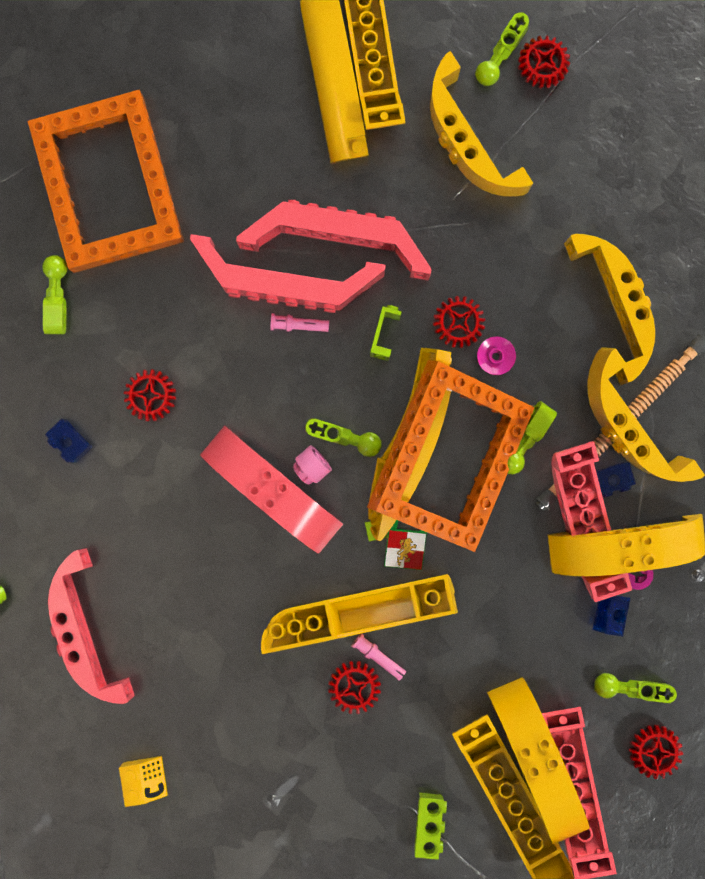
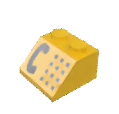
M162 756L123 762L119 767L125 807L146 804L168 795Z

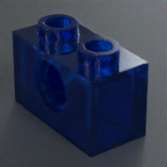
M66 419L58 421L45 434L48 438L47 442L54 449L58 448L62 452L60 456L67 463H77L92 448ZM67 437L71 439V445L68 448L64 446V439Z
M623 462L596 471L603 498L612 496V491L620 490V492L631 490V486L636 484L629 462ZM611 475H614L617 479L614 486H611L608 482Z
M616 595L598 601L592 630L623 637L631 598Z

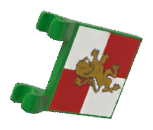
M396 520L387 534L384 567L422 570L427 532L420 529L419 531L397 529L398 520Z

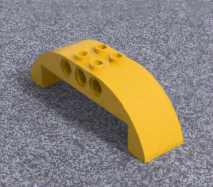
M449 51L443 57L436 70L430 97L431 119L440 137L438 138L440 145L450 153L448 156L452 164H456L463 175L480 189L500 196H522L527 194L533 182L524 167L503 179L446 87L458 81L461 69L452 52Z
M573 234L564 243L569 258L573 261L588 254H593L634 357L633 360L626 362L627 365L616 373L621 386L637 378L652 355L655 343V324L650 309L651 301L644 294L642 279L638 278L633 265L616 246L596 236Z
M602 347L599 349L589 370L587 381L588 398L593 414L602 427L600 430L606 438L611 439L613 449L618 454L621 453L635 468L669 481L685 482L703 478L705 474L693 459L678 455L671 462L667 463L608 380L627 365L616 348Z
M702 514L682 516V521L580 535L571 536L568 532L547 534L552 573L566 576H605L668 568L696 561L705 555V534Z
M519 678L487 692L543 819L552 844L590 829L573 782L537 702L524 678Z

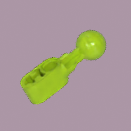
M516 13L501 34L500 40L494 47L491 59L477 66L475 76L481 85L491 86L498 81L500 64L503 60L508 59L528 31L529 18L525 13ZM521 22H523V25H520V26L518 27L517 33H516L515 30H516V27H517V23L520 24ZM507 37H511L514 39V42L506 44L504 40Z
M51 255L44 260L42 265L43 273L49 278V287L46 289V297L43 300L44 334H65L66 299L64 298V290L61 288V278L66 275L68 266L62 257Z
M539 401L534 406L535 408L517 452L508 459L509 471L507 474L513 475L522 471L525 465V452L527 449L532 448L535 442L543 438L557 416V412L542 401Z
M311 418L305 423V431L309 435L343 446H356L363 456L372 457L381 450V440L375 433L367 432L360 436L353 434L350 429L315 418ZM317 422L316 426L323 428V424H325L323 436H320L322 432L314 430V433H312L309 425ZM330 428L337 429L338 433L335 438L331 439L328 437L327 432Z
M602 673L594 681L595 692L602 698H612L617 693L626 694L629 698L671 703L677 696L676 690L666 683L637 680L621 682L610 673ZM648 685L651 687V693L644 696L641 693V689ZM656 686H658V691L665 692L667 688L671 694L665 698L664 695L656 693Z

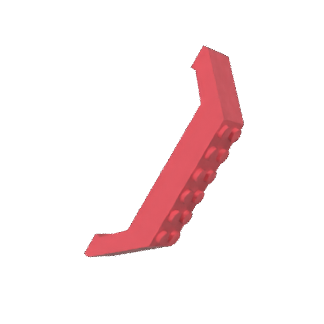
M296 200L283 201L239 234L236 239L240 249L259 252V248L280 233L393 251L409 270L410 278L429 280L432 270L401 222L397 221L395 217L385 216L384 218H379L373 213L361 215L357 214V211L349 209L346 212L338 211V208L332 206L320 208L319 205L314 203L302 205Z
M192 234L190 236V240L220 285L229 294V297L240 298L241 295L247 296L248 300L259 301L260 298L266 299L267 303L278 304L279 301L285 302L286 306L297 307L298 304L304 305L305 309L309 310L324 308V312L335 313V311L342 310L382 279L385 274L386 265L366 262V266L344 282L226 264L214 249L215 245L210 237Z

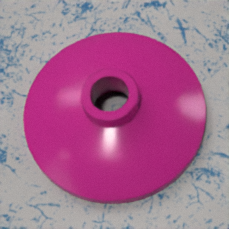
M490 337L478 349V363L488 374H505L515 363V348L510 341L503 337ZM494 353H497L499 355L498 360H494L492 358V355Z

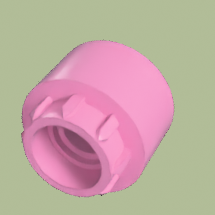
M312 445L295 458L296 462L293 466L295 473L306 484L318 483L332 471L327 460Z

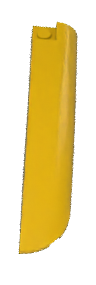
M300 0L303 25L330 163L367 157L369 154L340 2L339 0Z
M421 348L414 385L407 408L392 441L383 456L377 458L370 498L427 361H439L450 366L452 352ZM446 390L404 490L401 500L409 502L430 461L444 422L451 391ZM368 508V519H370L371 525H373L370 528L371 533L377 541H381L396 522V519Z
M446 574L285 609L276 614L264 630L261 640V652L266 654L456 614L458 610L454 597L453 583L450 576Z

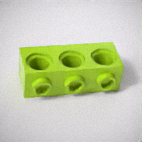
M419 793L414 855L416 858L439 860V853H443V841H440L441 833L445 832V821H442L443 813L446 814L447 801H444L443 795ZM435 802L438 806L435 810H430L427 808L428 804ZM433 822L436 826L434 829L429 830L426 828L427 823ZM427 842H432L434 847L432 849H425L424 845Z

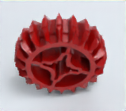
M547 35L544 40L541 36H538L537 41L532 38L530 44L525 43L524 49L520 51L521 56L518 58V62L521 63L518 69L523 70L521 77L527 76L526 83L532 80V86L534 87L538 83L541 89L544 84L547 88H550L551 83L556 86L558 80L562 81L564 79V75L568 73L567 68L570 66V62L567 61L570 58V54H565L567 47L561 48L562 41L557 44L555 43L556 37H553L551 41ZM554 55L558 60L559 68L555 66L552 60ZM529 56L533 58L536 64L534 69L530 65ZM546 72L548 75H542L539 73Z
M456 296L454 303L451 298H448L449 305L442 302L441 306L443 309H436L440 315L436 314L433 316L434 319L439 320L433 323L434 327H439L435 330V334L442 333L438 338L439 340H442L444 337L447 338L444 343L445 345L452 341V348H455L456 343H459L460 349L463 348V342L469 347L471 345L470 339L476 343L477 338L474 335L481 337L482 333L478 329H485L484 325L479 324L485 322V318H479L484 312L476 311L480 305L471 306L474 300L471 299L469 303H466L467 298L465 296L462 302H459V296ZM460 307L468 311L458 314L452 308ZM445 313L451 319V325L447 329H445L443 323ZM471 315L474 318V329L472 332L467 325V319ZM464 318L462 322L464 326H461L459 324L458 326L452 328L456 322V320L454 319L460 320ZM455 330H459L463 334L465 333L467 336L455 337L452 336L451 333Z
M154 369L150 370L149 375L147 370H143V376L137 372L136 377L138 379L135 380L131 377L130 381L133 384L125 385L127 388H130V391H124L123 394L129 395V398H125L124 402H131L126 408L128 410L133 409L131 412L133 416L139 412L138 419L142 420L144 415L147 422L150 421L151 416L153 421H157V415L163 419L164 414L162 412L165 411L169 414L170 410L167 407L175 406L173 403H170V400H176L175 396H171V393H175L176 389H169L174 383L172 381L167 382L169 379L167 375L161 379V371L156 376ZM149 380L144 390L136 391L143 382ZM155 380L161 383L165 394L157 393L156 385H154ZM151 391V393L159 397L154 396V398H151V400H149V398H147L144 395ZM135 397L143 398L144 406H146L145 411L138 406ZM164 400L159 408L151 411L156 401Z
M349 661L350 667L348 668L345 663H342L344 670L337 667L335 670L338 675L331 674L332 679L335 681H329L328 683L330 686H334V688L328 689L329 693H335L331 696V701L338 699L335 706L338 707L343 704L342 712L345 711L346 707L349 708V714H352V709H356V713L360 714L361 707L364 712H367V704L371 708L374 706L371 699L378 701V697L374 694L381 693L380 689L375 688L381 686V682H374L379 678L378 674L372 676L374 668H370L367 671V663L361 668V661H357V666H353V661ZM351 672L361 673L367 678L355 679ZM345 675L348 685L339 691L338 684ZM351 680L355 685H360L358 687V694L354 689H349L351 688ZM370 683V693L363 699L361 690ZM352 695L358 702H349L343 696Z
M648 725L646 732L641 728L640 736L634 734V737L637 739L636 742L630 741V744L634 746V748H629V752L633 754L630 756V760L635 761L633 766L639 768L638 772L640 774L645 773L647 778L652 775L654 779H658L659 774L662 778H665L666 772L672 775V768L678 770V767L675 765L676 762L682 763L678 756L684 755L682 751L678 750L683 747L681 743H677L679 737L673 736L674 732L672 730L667 731L665 726H662L660 729L658 725H654L652 729ZM660 737L667 739L670 749L662 747ZM649 739H651L650 744L648 746H644V744ZM656 748L659 749V753H657V755H654L653 751ZM642 754L650 757L652 766H648L643 762ZM668 757V759L663 764H661L662 760Z

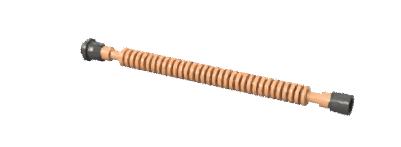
M698 334L688 344V348L683 352L684 355L679 360L674 359L634 399V402L632 401L628 405L635 418H638L658 398L657 396H660L665 391L664 389H667L672 384L671 382H674L679 377L678 375L685 371L684 365L689 360H693L705 350V337ZM602 433L594 441L599 457L602 455L601 453L605 452V449L609 448L608 445H612L611 439L606 438ZM554 484L539 497H535L537 501L535 505L542 511L545 509L550 511V507L558 500Z

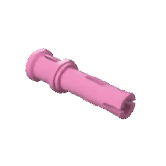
M272 313L270 330L283 329L290 332L292 329L328 332L329 320L293 318L289 314L287 316H277L275 313Z
M362 633L359 634L351 647L357 648L362 652L365 658H371L398 681L403 677L400 674L405 675V669L382 653L378 646L368 641Z

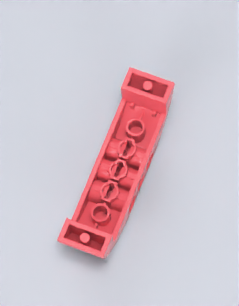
M226 426L220 430L200 454L231 485L294 537L318 554L343 525L341 521L326 511Z
M594 441L556 452L552 456V474L555 491L566 532L571 536L611 530L594 462L599 461ZM628 573L605 576H581L594 602L632 591Z
M87 548L76 550L59 566L49 589L48 608L52 624L50 627L51 633L57 639V652L59 656H62L68 672L83 690L100 700L124 704L129 702L135 694L129 677L106 684L71 576L72 573L93 567Z
M581 707L542 713L573 782L590 829L564 840L574 879H590L617 874L612 852L608 849L583 732L585 724Z

